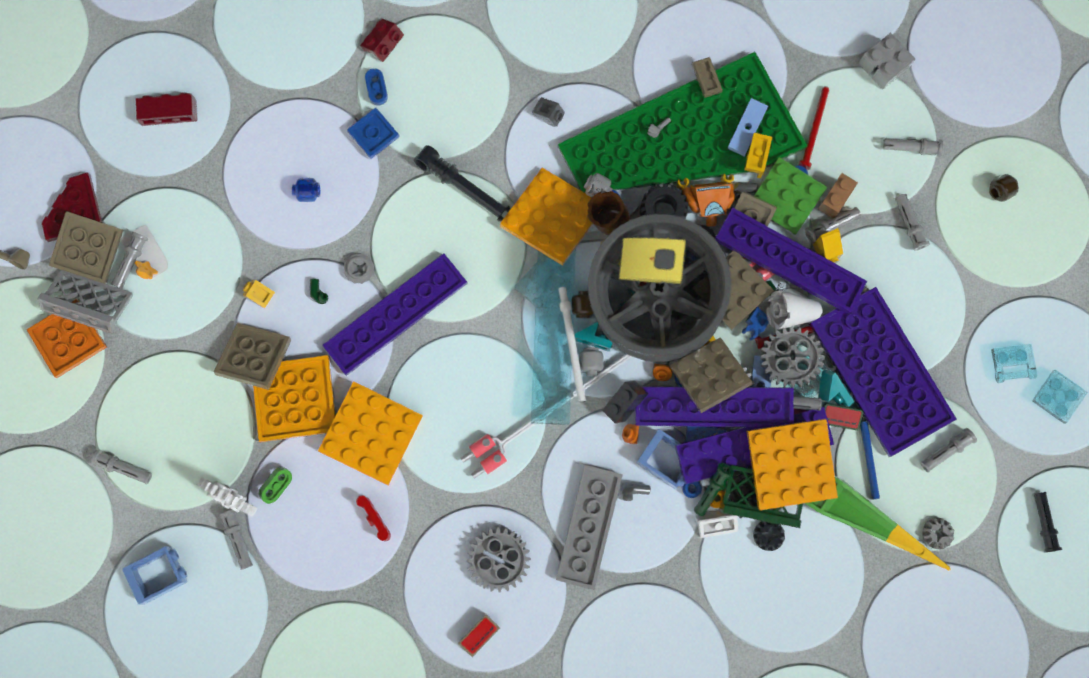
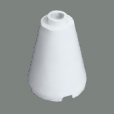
M775 291L768 299L771 302L770 307H767L766 311L769 324L775 327V329H784L815 321L820 318L823 312L822 306L818 301L784 291Z

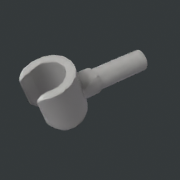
M668 117L658 127L652 124L647 134L656 138L661 129L671 119Z

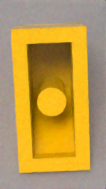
M838 228L820 235L813 244L817 254L833 263L839 262V258L843 255Z

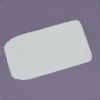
M146 225L134 230L133 232L149 238L148 241H145L141 249L142 254L137 257L136 261L142 263L148 261L151 267L158 271L157 274L153 275V278L168 269L167 259ZM132 232L121 238L124 247L129 245Z

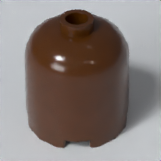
M613 191L599 192L588 202L587 216L600 232L606 235H610L615 229L630 220L626 205L620 196Z

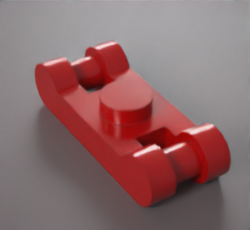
M359 496L356 503L367 512L368 516H366V519L371 527L375 525L377 528L378 539L385 542L389 541L391 533L368 497Z

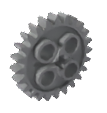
M793 326L789 332L785 328L782 330V333L776 330V337L769 335L770 342H764L765 347L761 349V352L764 354L761 355L760 360L764 361L761 367H767L764 373H771L770 381L776 378V385L783 382V387H786L787 384H790L791 387L798 384L802 388L803 382L807 385L810 384L809 378L814 381L816 380L815 374L820 375L821 370L819 368H823L824 363L821 361L824 360L825 356L820 354L823 352V348H817L820 345V341H813L815 335L808 337V330L803 334L800 327L795 332ZM784 345L787 350L782 352L777 347ZM803 345L807 348V350L803 352L799 351L797 349V346ZM790 355H793L795 360H791ZM785 364L788 368L780 370L778 365ZM805 364L807 369L800 370L797 365Z
M497 527L496 533L489 529V535L482 532V539L475 538L478 544H471L474 551H468V554L472 555V559L467 560V562L472 563L468 570L475 571L471 577H478L476 584L484 582L483 589L490 585V592H493L495 587L498 588L499 593H501L502 587L509 591L510 584L516 588L515 581L517 580L522 583L523 581L520 576H527L524 568H530L526 561L531 560V558L526 557L525 554L529 553L530 550L523 549L527 543L523 542L520 544L521 536L516 539L514 538L515 531L509 535L507 528H505L503 533L500 532L499 527ZM492 541L500 542L501 547L499 551L492 552L490 550V543ZM486 550L497 557L500 554L503 555L502 559L515 566V569H511L501 563L498 566L495 565L496 561L485 555L483 551ZM510 550H515L518 553V558L514 562L507 559V553ZM484 558H488L491 561V567L487 570H483L480 566V562ZM500 568L508 570L509 575L506 579L498 577L497 572Z

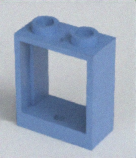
M658 429L636 463L674 489L678 486L682 487L684 485L682 472L679 473L674 481L647 463V460L661 440L673 448L681 444Z
M165 546L122 568L138 605H145L187 583L186 570L183 566L180 567L178 562L179 555L174 548ZM166 555L177 581L149 595L138 569Z

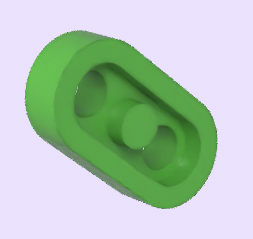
M285 467L276 468L260 487L258 492L260 499L267 504L274 503L291 483V472Z

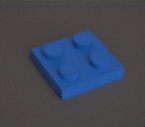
M376 107L347 129L351 137L370 159L400 137L398 132Z

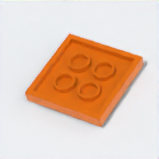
M75 299L71 303H78L80 301ZM54 314L26 329L55 378H59L107 348L96 328Z

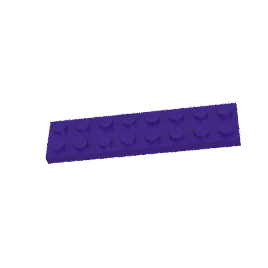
M733 207L715 238L717 243L739 253L748 260L847 314L853 311L867 283L865 279Z
M443 253L322 346L347 376L467 285L468 282L446 254Z
M642 386L649 394L640 405L636 406V426L774 427L794 423V387H747L700 413L684 387Z
M821 407L820 411L809 410L794 414V423L827 419L824 407ZM827 419L829 440H830V446H831V445H835V444H834V441H833V437H832L831 430H830V426H829L828 419ZM744 427L676 445L675 450L684 483L689 484L710 478L716 473L719 463L744 468L752 467L747 431L767 427Z

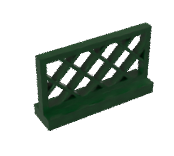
M730 465L733 470L741 471L745 479L736 484L733 476L728 478L719 511L725 514L795 528L801 527L802 520H800L803 504H796V514L788 513L785 507H777L773 510H759L757 504L752 506L746 500V498L756 493L755 486L750 480L753 477L752 469ZM748 481L753 490L743 495L739 486ZM737 489L741 498L735 502L728 501L729 493Z

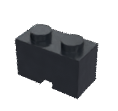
M636 380L626 381L602 411L615 424L626 422L635 411L636 406L640 405L649 393Z

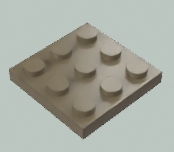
M66 211L49 266L106 284L124 230Z
M732 251L726 257L731 274V295L728 308L722 319L730 330L734 329L774 292L764 279L735 251ZM706 275L692 289L709 305L710 284Z
M237 323L214 369V374L269 390L290 345L291 338Z
M721 337L670 365L700 413L752 385L751 379Z

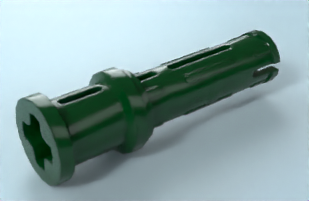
M725 463L718 464L716 473L709 479L708 488L694 508V512L697 515L705 516L719 491L726 487L728 478L734 474V470Z

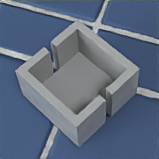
M891 32L868 50L858 63L868 75L874 71L876 66L878 67L872 79L882 90L909 69L915 61V57L905 47L903 49L900 48L902 44Z

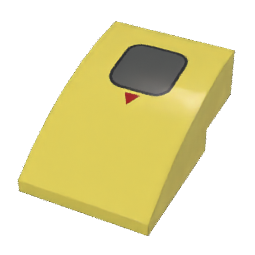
M624 238L619 279L681 284L685 240Z

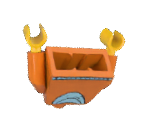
M724 174L720 182L690 185V188L688 187V178H684L686 185H682L679 180L677 182V188L682 191L683 195L685 194V201L688 202L692 212L700 217H706L707 227L717 226V216L726 215L727 210L730 209L735 200L734 186L732 184L734 176L732 174L728 180Z

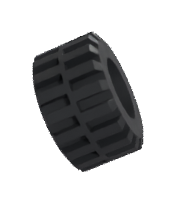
M659 184L655 185V189L651 187L648 193H645L639 210L640 217L656 214L653 206L658 202H666L673 207L674 216L686 219L689 206L688 202L685 201L686 196L685 194L681 195L682 191L680 189L676 191L673 185H671V188L667 187V184H663V187H660Z

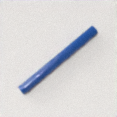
M861 422L860 428L872 500L880 499L868 422Z

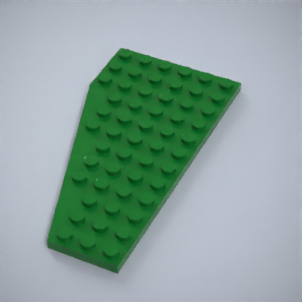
M753 52L715 70L722 87V93L704 98L698 80L695 79L559 143L557 147L579 189L584 193L586 191L584 186L589 176L595 173L610 179V187L613 190L675 183L678 180L683 182L684 178H688L691 181L721 177L724 174L729 176L731 174L752 173L745 170L749 148L745 156L727 149L751 98L768 106L756 131L758 134L772 137L766 167L775 164L779 157L785 159L806 149L807 144L757 53ZM668 117L671 119L661 129L656 138L647 134L652 124L658 127Z

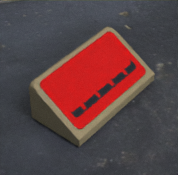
M485 614L458 644L473 657L500 627Z

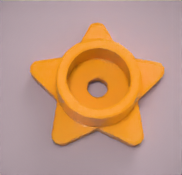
M148 261L144 263L134 262L138 267L136 269L137 275L143 279H152L153 275L158 273L157 270L151 267Z

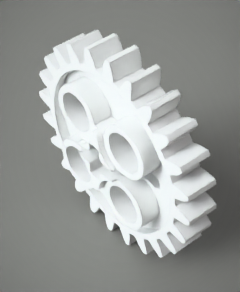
M200 477L196 484L207 491V495L215 499V502L228 509L231 508L238 513L241 510L252 517L258 509L246 502L247 498L238 494V491L227 485L224 486L217 481L213 483L203 477Z

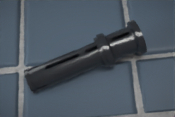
M1040 492L1033 495L1042 527L1040 536L1043 537L1045 544L1044 553L1063 550L1059 546L1057 537L1059 532L1057 529H1054L1046 495L1047 492Z

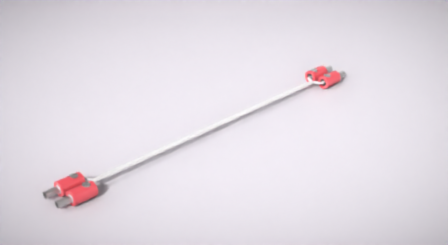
M743 257L751 267L756 265V263ZM763 267L756 270L764 281L775 275ZM684 314L671 323L670 330L690 316ZM653 335L649 339L655 340V336ZM626 354L583 384L584 390L629 360L632 356ZM576 390L504 440H500L497 437L491 438L489 434H486L470 445V451L460 457L463 463L473 456L476 458L480 457L496 446L493 440L503 443L502 448L504 450L502 454L498 449L481 461V467L471 473L473 478H477L484 472L489 474L507 462L504 457L507 453L505 445L577 396Z

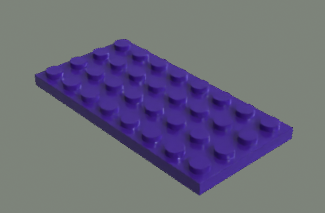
M877 287L860 295L850 314L836 308L809 324L830 360L832 359L833 365H836V370L860 410H863L864 417L888 457L894 456L957 420Z

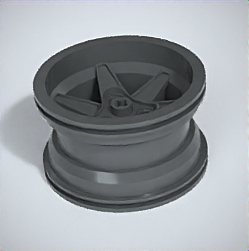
M646 215L619 226L600 245L589 271V299L601 330L618 349L644 361H674L700 349L715 334L728 308L731 295V274L721 247L702 227L690 220L674 215ZM624 238L685 240L684 249L691 252L697 258L683 265L681 284L647 282L646 285L639 286L635 280L619 279L621 266L617 264L622 259ZM704 270L707 273L710 284L708 308L683 290ZM611 277L635 292L615 313L611 309L608 296ZM656 287L659 289L663 288V292L656 291ZM656 306H665L666 312L661 315L655 312ZM672 310L700 319L699 323L687 333L669 339ZM649 312L655 340L640 337L626 329L623 324Z

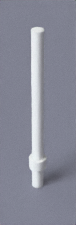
M566 287L558 288L561 300L559 306L564 317L578 401H584L586 398L570 310H572L571 302L568 301Z

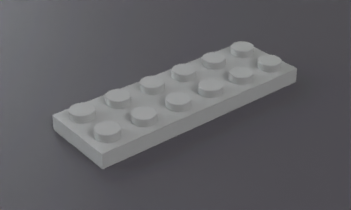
M588 465L584 466L556 577L557 581L595 590L623 474Z

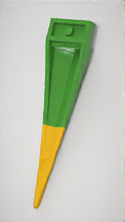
M835 476L838 498L805 503L824 516L877 537L948 571L951 570L945 562L846 481Z

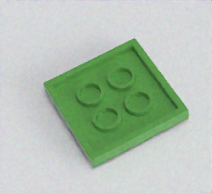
M779 157L754 196L777 206L771 220L796 235L827 187Z

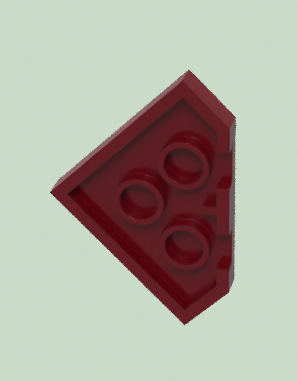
M88 172L68 179L64 191L58 195L49 215L43 219L41 224L47 242L57 240L66 211L103 223L91 175Z

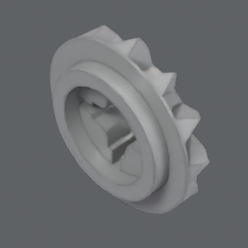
M364 254L352 255L345 262V276L354 284H363L366 281H370L374 274V264ZM354 264L359 267L363 265L364 274L360 272L355 273L356 268Z
M933 518L925 523L922 535L926 544L931 548L944 549L950 546L955 539V530L952 528L951 523L944 520V518ZM940 528L941 532L946 536L939 537L938 539L937 535L931 531H937Z

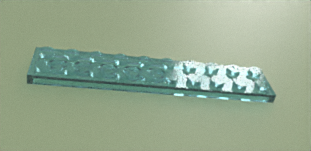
M576 248L563 266L538 251L531 424L570 425L572 363L563 312L560 311L559 306L561 300L558 288L566 287L568 301L571 302L572 307V297L574 296ZM572 308V310H570L573 324L574 312Z

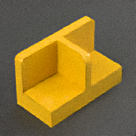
M753 133L746 157L745 170L758 173L757 178L761 179L765 171L772 137Z

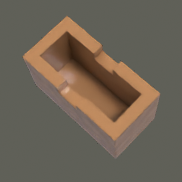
M841 173L818 210L832 219L835 218L858 182Z

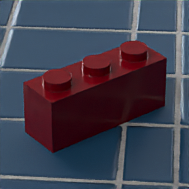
M186 92L179 95L162 94L159 97L142 96V98H136V120L142 126L197 122V101L192 94Z

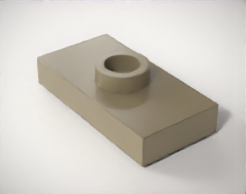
M707 57L692 62V67L704 98L722 93V87L711 58Z

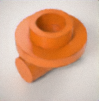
M654 364L653 376L655 379L667 381L672 377L673 371L671 367L664 364Z
M627 424L624 427L622 437L626 443L638 444L639 426Z

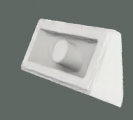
M719 510L706 512L705 516L696 514L700 538L739 532L738 519L735 515L725 514Z

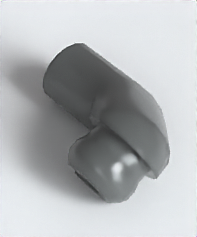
M757 183L738 184L734 189L735 200H739L743 191L757 192Z
M634 484L622 491V499L624 501H632L633 494L649 495L651 487L650 485Z

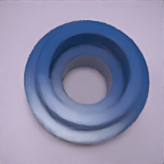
M699 481L689 484L684 483L682 491L686 497L696 498L701 494L702 486ZM689 485L695 486L694 492L689 491Z

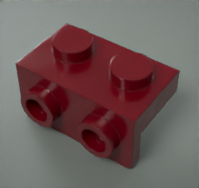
M381 18L365 37L360 47L364 51L375 55L379 61L384 62L403 38L404 34L396 23Z

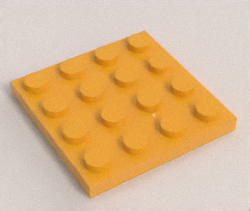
M542 167L501 221L500 227L563 266L593 225L587 216V205L591 197Z
M328 355L282 361L269 390L253 386L260 443L326 434L336 416Z
M353 381L318 452L389 485L423 415Z
M827 419L747 431L759 510L838 498Z

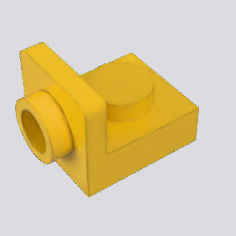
M252 280L245 284L242 296L265 308L275 292L259 281Z

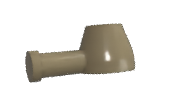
M18 249L12 255L0 250V259L25 270L29 264L30 254L23 249Z

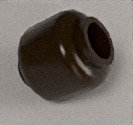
M1009 174L1001 175L990 183L989 193L997 201H1007L1018 193V181Z
M578 291V295L572 296V314L576 315V318H591L594 312L590 303L589 292Z

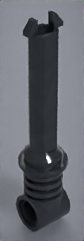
M425 145L414 158L415 164L420 169L431 171L432 174L435 173L436 177L439 176L438 178L442 184H452L497 216V221L504 219L501 216L504 211H510V206L505 207L459 174L456 164H447V161L442 157L440 158L439 153L433 147Z

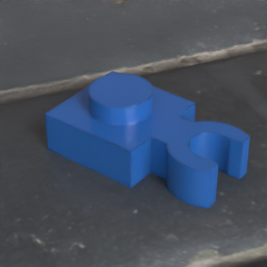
M759 307L755 308L745 321L748 326L743 328L742 333L745 334L749 331L751 333L749 340L752 341L757 338L758 334L764 332L768 326L767 315Z

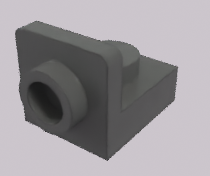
M543 97L539 99L532 111L534 116L549 121L554 127L558 126L565 114L559 103Z

